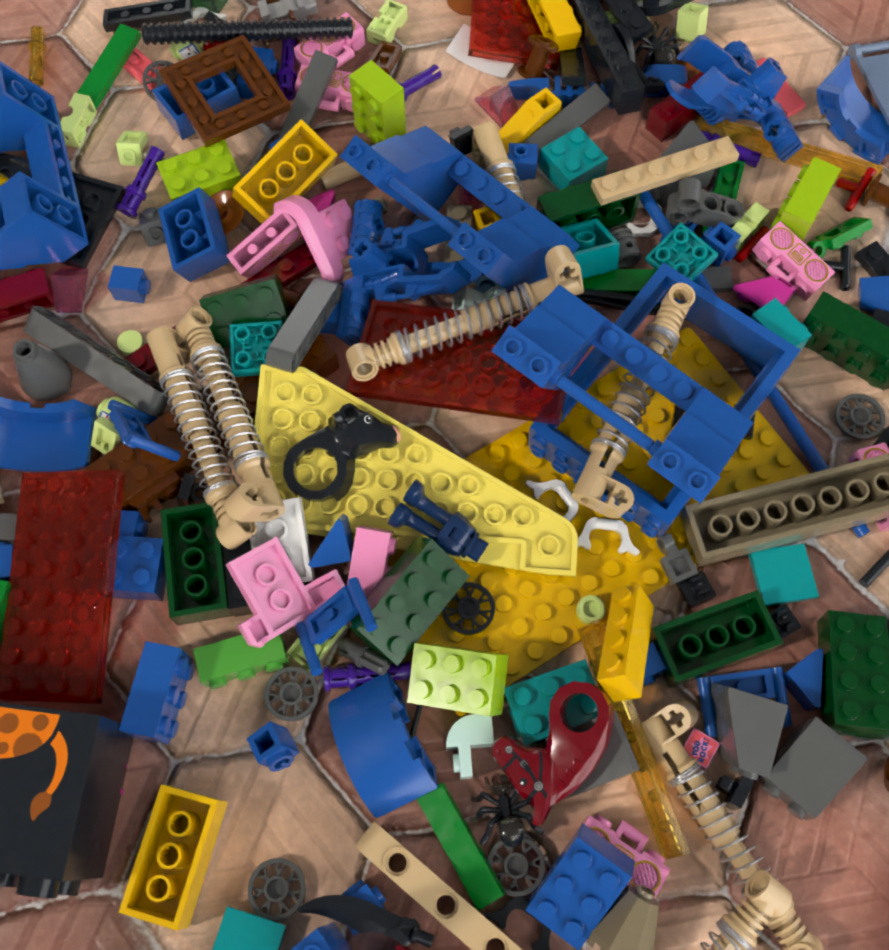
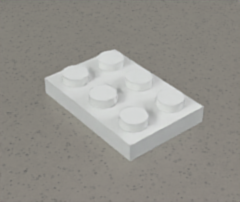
M302 498L283 499L282 501L286 508L283 515L271 521L255 522L257 533L250 538L251 549L253 550L277 537L302 582L315 580L314 569L308 565L312 557Z

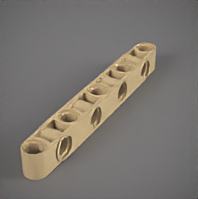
M373 821L354 847L471 950H486L488 941L493 938L502 940L504 950H523L375 821ZM395 854L404 855L407 861L405 869L399 873L392 871L389 865L391 857ZM443 895H449L455 901V908L449 914H442L437 908V901Z

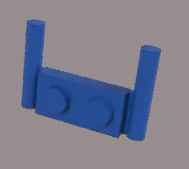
M113 399L110 400L108 404V409L111 410L109 416L114 424V428L121 437V441L131 448L138 447L173 461L179 460L180 451L152 441L143 423L149 425L158 417Z
M357 577L349 579L346 586L342 587L305 618L304 621L298 622L295 625L312 676L320 675L323 672L314 647L315 644H323L358 614H360L367 632H372L378 627Z
M782 666L697 677L705 734L709 737L718 736L711 694L712 683L735 688L766 699L775 697L776 702L788 705L783 727L792 726Z

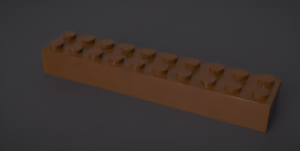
M318 334L299 367H305L325 379L339 369L337 354ZM260 375L235 377L239 387L238 390L242 393V399L246 402L249 416L253 419V425L255 426ZM204 388L199 390V393L202 394L203 402L207 406L206 410L210 413L209 419L214 423L213 428L216 429L217 437L221 441L220 446L225 449L224 443L226 440L221 438L223 431L217 429L219 422L214 420L216 413L210 411L212 405L207 403L208 396L203 394ZM207 388L206 393L211 394V389ZM214 397L209 398L211 403L216 402ZM214 405L213 410L217 411L218 406ZM170 411L150 423L145 429L152 441L180 451L181 455L178 461L167 459L138 447L131 448L122 442L85 468L115 510L135 511L128 501L174 470L182 479L184 473L189 474L195 470L192 468L195 460L188 458L191 451H187L184 448L187 442L181 440L183 433L177 430L180 424L174 422L176 415L171 414ZM212 430V432H211V434H210V435H212V436L215 435V433H214L213 430ZM217 439L212 442L214 445H218ZM192 443L187 446L188 449H194ZM195 452L191 454V458H197ZM199 461L195 463V467L200 466Z

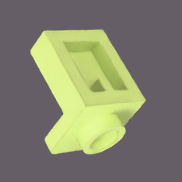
M124 131L116 142L121 165H142L144 162L142 160V151L149 141L147 132Z
M102 416L94 422L91 446L106 454L121 444L122 441L118 431L114 428V424Z

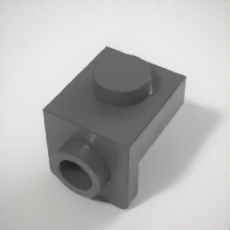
M155 207L145 209L139 214V223L147 245L152 247L166 243L158 209Z

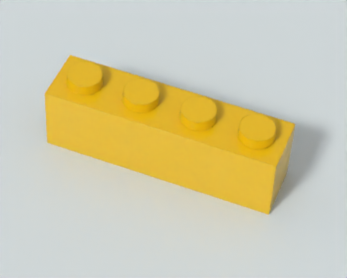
M527 0L543 36L553 40L559 46L557 52L577 47L579 38L582 35V28L577 23L573 9L569 6L567 0Z
M639 584L613 589L597 681L613 702L641 698L654 605Z

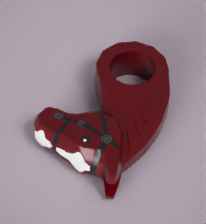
M573 681L557 690L550 701L549 735L546 748L523 745L517 738L511 735L500 736L492 745L491 754L494 760L506 774L516 791L534 807L532 824L537 827L543 825L553 805L575 792L588 779L609 745L614 722V707L608 694L595 684ZM579 694L590 696L598 708V718L595 725L585 732L573 729L566 717V708L569 701Z

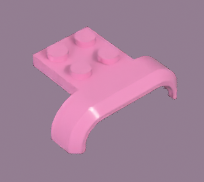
M292 195L274 203L273 212L275 214L287 213L297 222L321 272L322 278L341 283L344 276L341 259L348 256L347 252L350 246L349 238L351 237L350 231L353 221L352 210L345 198L319 212L308 199L298 195Z
M277 537L226 564L227 569L254 615L237 625L247 645L255 648L263 647L271 639L293 627L298 622L303 621L345 586L336 569L304 586Z

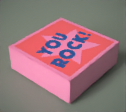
M695 727L691 729L683 744L690 757L696 758L704 770L708 768L720 745L719 742Z

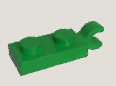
M854 216L816 236V240H811L806 245L809 248H816L815 253L822 259L827 249H839L849 240L862 237L863 233L873 228L872 220Z

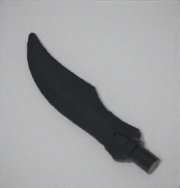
M326 895L315 898L298 908L299 913L325 916L359 933H383L404 946L417 942L430 948L434 939L433 934L420 929L421 926L415 918L398 916L375 904L353 896Z

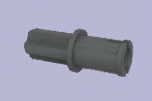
M345 638L338 647L342 649L338 650L339 655L352 660L359 668L366 667L379 675H385L390 668V662L386 658L374 653L369 646H361Z

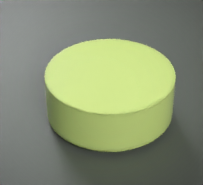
M127 330L121 333L117 339V346L125 356L132 354L145 345L141 334L135 330Z
M594 595L583 597L576 607L578 619L587 625L599 623L606 611L604 602Z

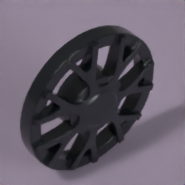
M465 582L460 589L465 588L467 597L460 599L456 593V597H453L451 600L458 602L457 609L445 606L442 614L446 624L456 633L475 635L483 632L491 624L495 614V603L492 595L485 587L477 583ZM475 589L482 592L478 601L471 597ZM490 603L491 610L480 611L479 604ZM458 613L461 619L453 624L449 617ZM478 615L487 620L482 626L475 621ZM464 620H471L472 630L463 629Z

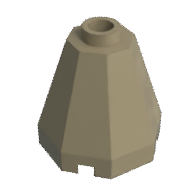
M638 884L637 887L628 886L617 897L596 928L592 930L587 943L593 948L596 942L601 947L600 950H654L659 903L654 898L655 893L641 884Z

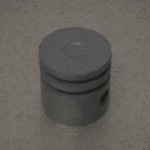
M620 228L612 231L611 234L620 243L618 269H628L636 265L641 260L642 255L631 229Z

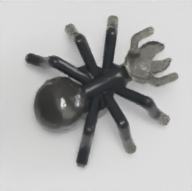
M657 21L654 22L653 32L639 40L646 44H640L636 50V57L642 49L649 50L641 68L643 72L648 65L672 64L674 59L672 49L675 50L676 58L680 54L679 47L681 42H677L676 35H672L662 41L664 36L668 37L671 35L669 27L664 28L659 38L656 36L660 28Z
M501 775V783L497 781L496 776H493L492 785L488 777H484L487 789L493 791L498 796V799L484 791L478 796L471 797L472 802L479 803L486 799L497 806H482L477 814L470 818V823L479 821L484 813L495 814V817L487 823L485 833L480 840L481 846H484L488 841L495 824L499 837L506 846H519L524 838V823L521 818L528 820L531 828L540 835L544 834L543 828L532 824L533 816L530 813L520 812L519 810L530 804L525 799L514 804L520 796L517 791L514 792L511 798L508 796L513 785L511 782L508 783L506 775Z

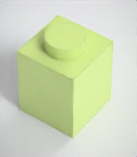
M689 2L678 10L676 37L691 43L698 35H704L706 33L709 5Z

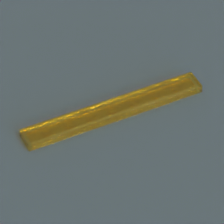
M699 114L696 125L700 127V130L710 134L718 133L720 138L729 136L732 143L762 153L761 156L782 162L777 158L772 145L764 138L762 130L727 120L716 125H709ZM803 142L804 147L784 162L802 168L804 164L809 166L813 157H816L841 168L837 179L844 178L855 183H859L867 168L872 167L876 170V174L873 177L875 180L878 174H882L884 167Z
M600 619L583 626L577 631L598 687L605 691L597 681L606 632ZM610 698L640 770L631 775L662 857L671 859L691 853L632 699L613 702Z

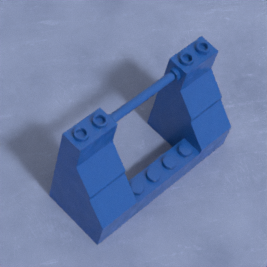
M1 61L0 154L3 151L26 150L32 178L19 171L0 186V270L24 268L27 265L65 262L87 246L89 242L55 98Z
M426 125L405 135H396L372 146H369L355 135L340 155L344 161L379 189L424 221L432 220L451 235L452 239L448 245L509 292L513 291V287H517L520 283L526 282L531 284L548 277L545 256L551 248L565 245L574 254L580 247V244L567 232L521 199ZM459 184L502 217V219L476 231L466 222L461 227H457L442 215L439 210Z
M558 285L539 306L537 305L516 328L509 325L492 349L494 354L541 388L556 391L562 389L641 448L648 451L651 457L647 465L700 504L721 478L720 473L754 423L561 285ZM592 345L685 411L662 442L658 439L654 442L653 439L568 379Z

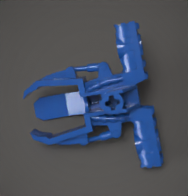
M698 35L677 56L678 61H687L704 73L691 86L693 89H687L673 80H669L665 84L670 95L681 105L688 109H695L709 125H716L724 120L732 123L738 120L755 121L762 127L764 138L769 141L772 149L777 154V158L782 162L787 161L804 147L782 106L774 100L787 79V76L783 73L776 60L769 57L762 65L758 66L747 44L739 40L733 41L723 49L705 35Z
M369 198L358 200L354 204L355 211L352 217L351 237L349 238L350 246L347 255H352L353 257L349 259L353 277L343 282L342 302L339 307L336 336L350 347L357 343H365L364 337L366 336L367 327L373 321L369 302L373 298L380 304L386 305L388 302H396L399 299L416 301L419 296L454 294L465 285L477 283L484 277V274L466 259L455 262H428L429 256L425 252V248L452 239L451 235L432 220L423 222L421 219H417L414 224L409 226H400L393 229L388 227L385 229L382 219L383 204L378 200H370ZM445 216L457 227H461L462 223L460 221Z

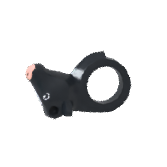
M351 403L345 404L340 408L339 412L337 411L332 414L333 422L301 440L289 450L284 461L283 476L289 489L295 496L298 495L307 501L324 502L335 498L338 502L348 493L352 486L355 473V459L380 448L395 447L401 440L400 430L395 425L381 422ZM313 450L329 452L335 457L337 462V475L334 481L327 488L320 491H310L303 488L296 476V467L299 460L306 453Z

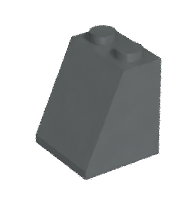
M691 121L659 158L707 143L709 140L696 123ZM715 169L687 178L698 179L702 185L701 189L709 186ZM681 180L649 190L661 208L667 206V198L671 193L678 192V185Z
M712 683L711 694L721 759L731 764L730 770L753 780H757L758 775L769 778L788 705L735 688Z
M614 710V722L609 745L603 757L588 779L575 792L564 798V800L629 776L640 770L616 710ZM597 718L577 725L573 729L579 732L588 731L595 725ZM548 738L544 739V741L542 742L544 746L543 748H546Z
M814 717L798 724L776 752L770 777L767 778L759 775L757 780L763 784L762 789L768 795L775 799L779 797L788 805L787 810L800 820L816 819L868 758L820 719Z

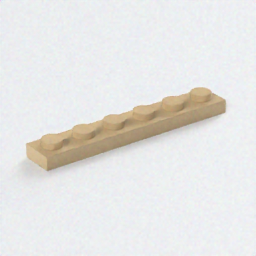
M729 136L593 179L591 188L602 206L736 162L739 153Z

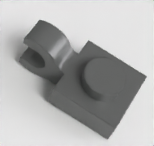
M670 533L661 536L656 541L659 550L665 555L659 562L671 586L699 573L687 548L678 550Z

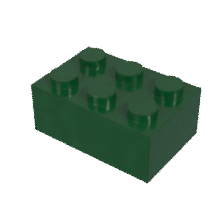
M278 274L205 294L199 300L201 307L212 317L213 322L210 329L215 342L220 344L222 348L230 346V324L283 321L284 324L291 314Z

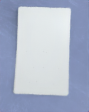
M466 24L462 25L446 50L447 53L461 62L487 74L506 78L523 51L522 49L513 48L489 39Z

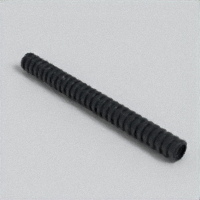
M326 17V20H322V18H318V20H315V18H311V20L304 18V21H301L300 18H297V21H293V18H290L289 21H286V19H282V21H279V19H275V21L268 19L267 22H264V19H260V22H257L255 19L253 22L238 20V23H235V20H231V23H228L227 20H224L223 23L220 21H216V23H213V21H209V23L202 21L201 24L198 21H195L194 24L188 21L187 24H184V22L179 24L172 22V25L169 22H165V25L158 22L157 25L155 23H150V25L143 23L141 31L146 45H150V43L157 45L158 42L161 45H164L165 42L167 44H172V42L175 44H179V42L186 44L187 41L190 44H193L194 41L197 44L201 43V41H204V43H208V41L215 43L216 40L222 43L223 40L227 42L241 35H244L248 42H251L252 39L255 42H258L259 39H262V41H266V39H269V41H273V39L280 41V38H283L284 41H287L288 38H291V41H294L295 38H298V40H302V38L306 40L313 38V40H316V37H320V40H323V37H327V39H331V37H334V39H338V37L345 39V36L352 39L353 23L351 17H347V19H344V17H340V19L333 17V20H329V17Z

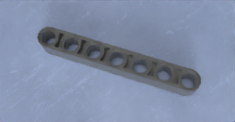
M40 306L32 307L24 327L25 333L145 413L156 417L162 416L169 398L164 396L165 390H162L159 381L54 312Z

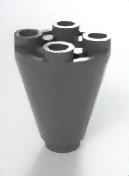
M28 339L19 340L14 344L13 359L18 380L24 393L36 402L52 400L70 391L72 369L67 360Z

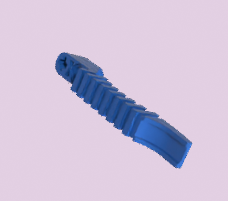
M654 64L646 67L643 72L647 78L648 76L659 78L664 84L669 80H673L680 85L688 82L687 69L679 64ZM555 76L554 87L551 92L562 101L561 108H565L586 90H584V86H577V90H573L572 85H566L565 90H561V76ZM531 78L508 82L507 101L528 100L547 87L549 89V78ZM590 82L589 88L596 82ZM601 82V87H600V89H601V90L606 94V96L609 98V96H608V94H607V92H606V90H605V88H604V86H603V84H602V82ZM665 85L664 91H660L657 94L644 95L643 97H667L670 93ZM610 101V104L607 106H610V109H615Z

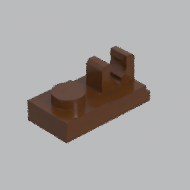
M380 41L368 61L372 60L389 75L402 55V46Z
M173 470L132 498L128 503L143 516L147 523H151L153 520L149 516L150 510L158 509L160 512V510L164 509L161 505L162 502L176 498L182 480Z

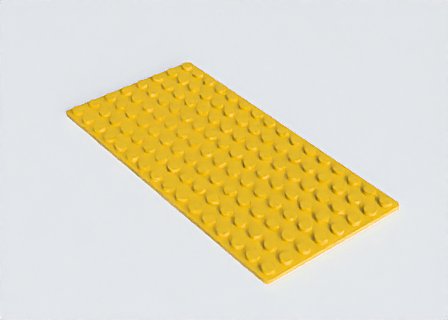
M687 327L678 332L680 335L678 344L671 353V359L667 362L728 405L734 407L744 392L691 328ZM669 353L662 354L665 359L669 357ZM620 366L595 381L586 392L612 409L610 402L616 401L615 393L621 390L619 384L626 382L623 375L630 372ZM627 375L626 379L631 382L633 376ZM652 389L646 390L648 396L652 394ZM654 389V396L650 398V405L645 407L646 414L641 416L642 422L637 425V429L653 439L654 442L657 439L662 442L673 428L671 425L674 403ZM577 402L556 429L591 452V442L599 437L597 430L603 428L601 423L603 419L580 402ZM757 410L752 439H742L720 473L721 478L703 501L810 473L759 410ZM538 416L464 459L559 515L564 516L568 512L567 505L558 492L548 490L539 499H535L534 492L526 487L527 480L543 483L557 479L563 481L572 494L576 486L572 477L566 473L560 474L551 466V462L545 458L540 459L531 453L528 447L529 430ZM635 442L627 444L629 450L626 452L625 459L622 463L617 464L615 470L662 502L674 487V484L647 465L651 457L648 451L641 448ZM692 498L687 505L698 503V501ZM578 502V512L570 521L577 532L578 538L582 534L586 522L591 518L620 520L626 524L630 540L640 553L637 556L628 552L619 554L618 549L621 545L620 534L612 530L595 529L589 534L591 548L586 550L582 546L577 547L575 577L545 575L453 559L470 576L466 582L477 583L490 592L495 603L494 618L483 632L475 635H462L453 631L446 624L441 611L417 643H430L508 654L505 687L511 686L605 625L608 621L613 589L639 584L646 595L650 596L670 583L659 562L661 558L665 557L657 546L656 541L659 539L656 537L650 538L641 531V527L633 521L628 522L621 516L619 518L606 517ZM679 515L665 535L669 533L672 535L678 550L687 548L696 566ZM396 549L395 554L389 556L388 566L393 567L405 551ZM465 588L458 590L457 594L460 599L467 597ZM475 589L471 597L478 601L482 592ZM587 595L597 596L605 604V615L595 625L582 623L576 614V607L579 601ZM450 600L446 607L457 609L458 602ZM489 602L479 604L480 611L491 610ZM456 613L450 616L449 619L455 624L461 617ZM481 615L475 618V621L481 626L487 621ZM464 620L463 629L472 630L471 620ZM454 711L460 717L467 714L466 712Z

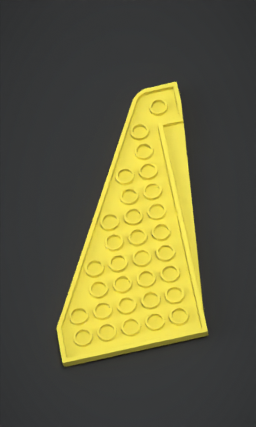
M261 364L255 427L257 428V434L260 436V443L264 445V452L268 454L270 460L269 470L282 500L300 497L292 493L283 476L284 461L289 450L301 440L333 422L332 414L337 411L339 412L343 405L351 403L381 422L395 425L401 433V440L395 447L380 448L355 459V473L352 486L340 501L337 502L335 498H331L324 502H313L302 498L308 534L326 537L337 519L344 513L349 519L353 541H355L356 529L360 525L394 531L393 538L397 539L396 549L406 551L417 536L428 537L408 526L395 528L388 524L391 515L400 503H403L418 516L439 529L443 527V524L403 501L409 487L417 479L424 484L426 497L452 514L457 511L461 512L476 528V532L480 533L478 537L489 543L478 562H475L468 556L463 558L448 554L452 559L545 575L576 576L578 535L569 520L305 367H298L295 373L292 374ZM313 450L306 453L299 460L296 467V476L299 484L310 491H320L327 488L337 475L335 457L324 450Z

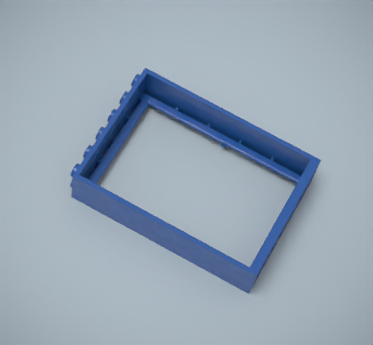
M663 263L614 324L629 335H632L656 304L662 302L672 285L685 283L691 286L695 291L696 297L685 319L762 368L761 372L733 407L751 420L787 372L800 349ZM674 298L677 303L682 304L680 300ZM594 347L569 379L587 391L612 359ZM560 389L530 426L528 447L532 454L540 459L545 458L551 462V466L560 474L566 473L573 478V482L576 484L591 452L556 429L578 402ZM602 460L599 465L600 467H602L604 464ZM615 470L611 477L628 486L634 495L633 505L621 517L628 522L633 521L641 527V531L650 538L656 537L659 539L661 536H664L680 515L684 506L692 499L691 496L674 485L664 500L660 502ZM605 489L601 501L606 502L608 500L609 490ZM613 497L615 499L614 504L619 506L618 498Z

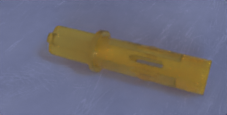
M32 26L30 41L27 47L30 51L28 79L41 87L44 85V53L47 47L44 44L43 28L41 26Z

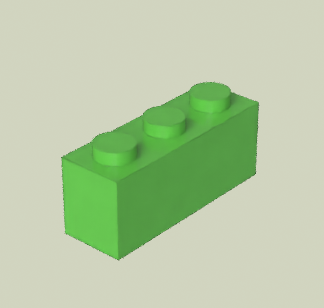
M283 633L265 643L261 648L248 646L243 636L239 635L193 649L200 683L205 687H210V689L222 688L227 685V681L238 678L239 681L254 678L256 676L255 673L263 670L275 672L283 669L284 664L290 663L289 657L286 654L287 649Z

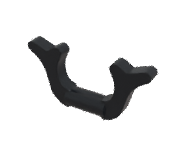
M523 896L513 897L501 909L494 912H486L485 918L497 921L499 927L505 929L507 917L514 909H520L533 917L526 911L530 900ZM541 923L543 927L542 933L538 940L532 943L531 947L533 950H550L549 939L551 929Z

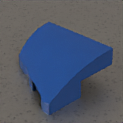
M889 276L860 278L858 296L861 311L872 313L875 308H879L889 312Z

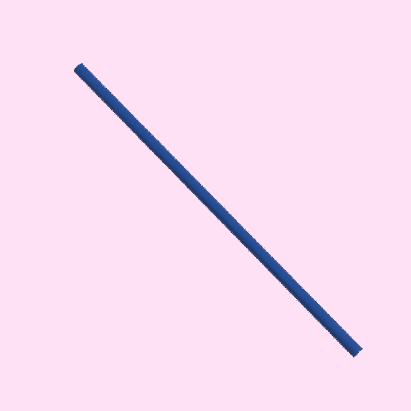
M649 190L644 191L641 194L640 201L665 238L673 230V227ZM701 273L694 282L716 295L703 273ZM739 354L753 377L756 378L762 368ZM775 386L767 398L815 472L830 469ZM866 524L851 527L857 538L871 532Z

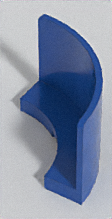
M845 55L818 86V106L821 115L825 114L831 124L828 128L839 141L843 139L854 148L852 150L854 154L879 165L889 153V126L884 116L871 106L861 94L852 75L850 56Z
M0 397L1 469L24 472H65L89 466L96 407L72 399L66 402L45 404V408H30L31 403Z
M388 671L385 675H379L329 702L330 723L339 754L354 787L374 817L379 818L438 788L436 767L426 754L418 737L411 738L405 724L410 721L406 710L402 690Z

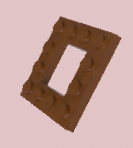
M244 35L159 70L162 81L205 148L291 110L290 102ZM235 67L255 97L214 114L195 84Z

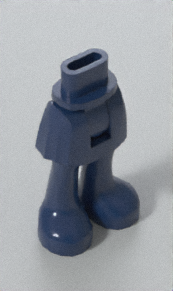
M415 479L406 492L403 501L443 524V527L439 529L418 516L403 503L397 506L388 524L395 528L402 526L413 528L428 538H432L447 554L463 558L468 556L475 562H478L489 543L478 537L480 533L476 532V528L461 512L457 511L452 514L426 497L424 484Z

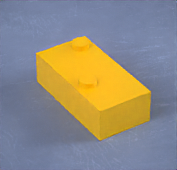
M301 119L233 187L232 197L263 224L274 214V203L292 195L303 197L334 165L338 154Z
M161 784L118 913L176 931L189 928L228 801L179 787Z

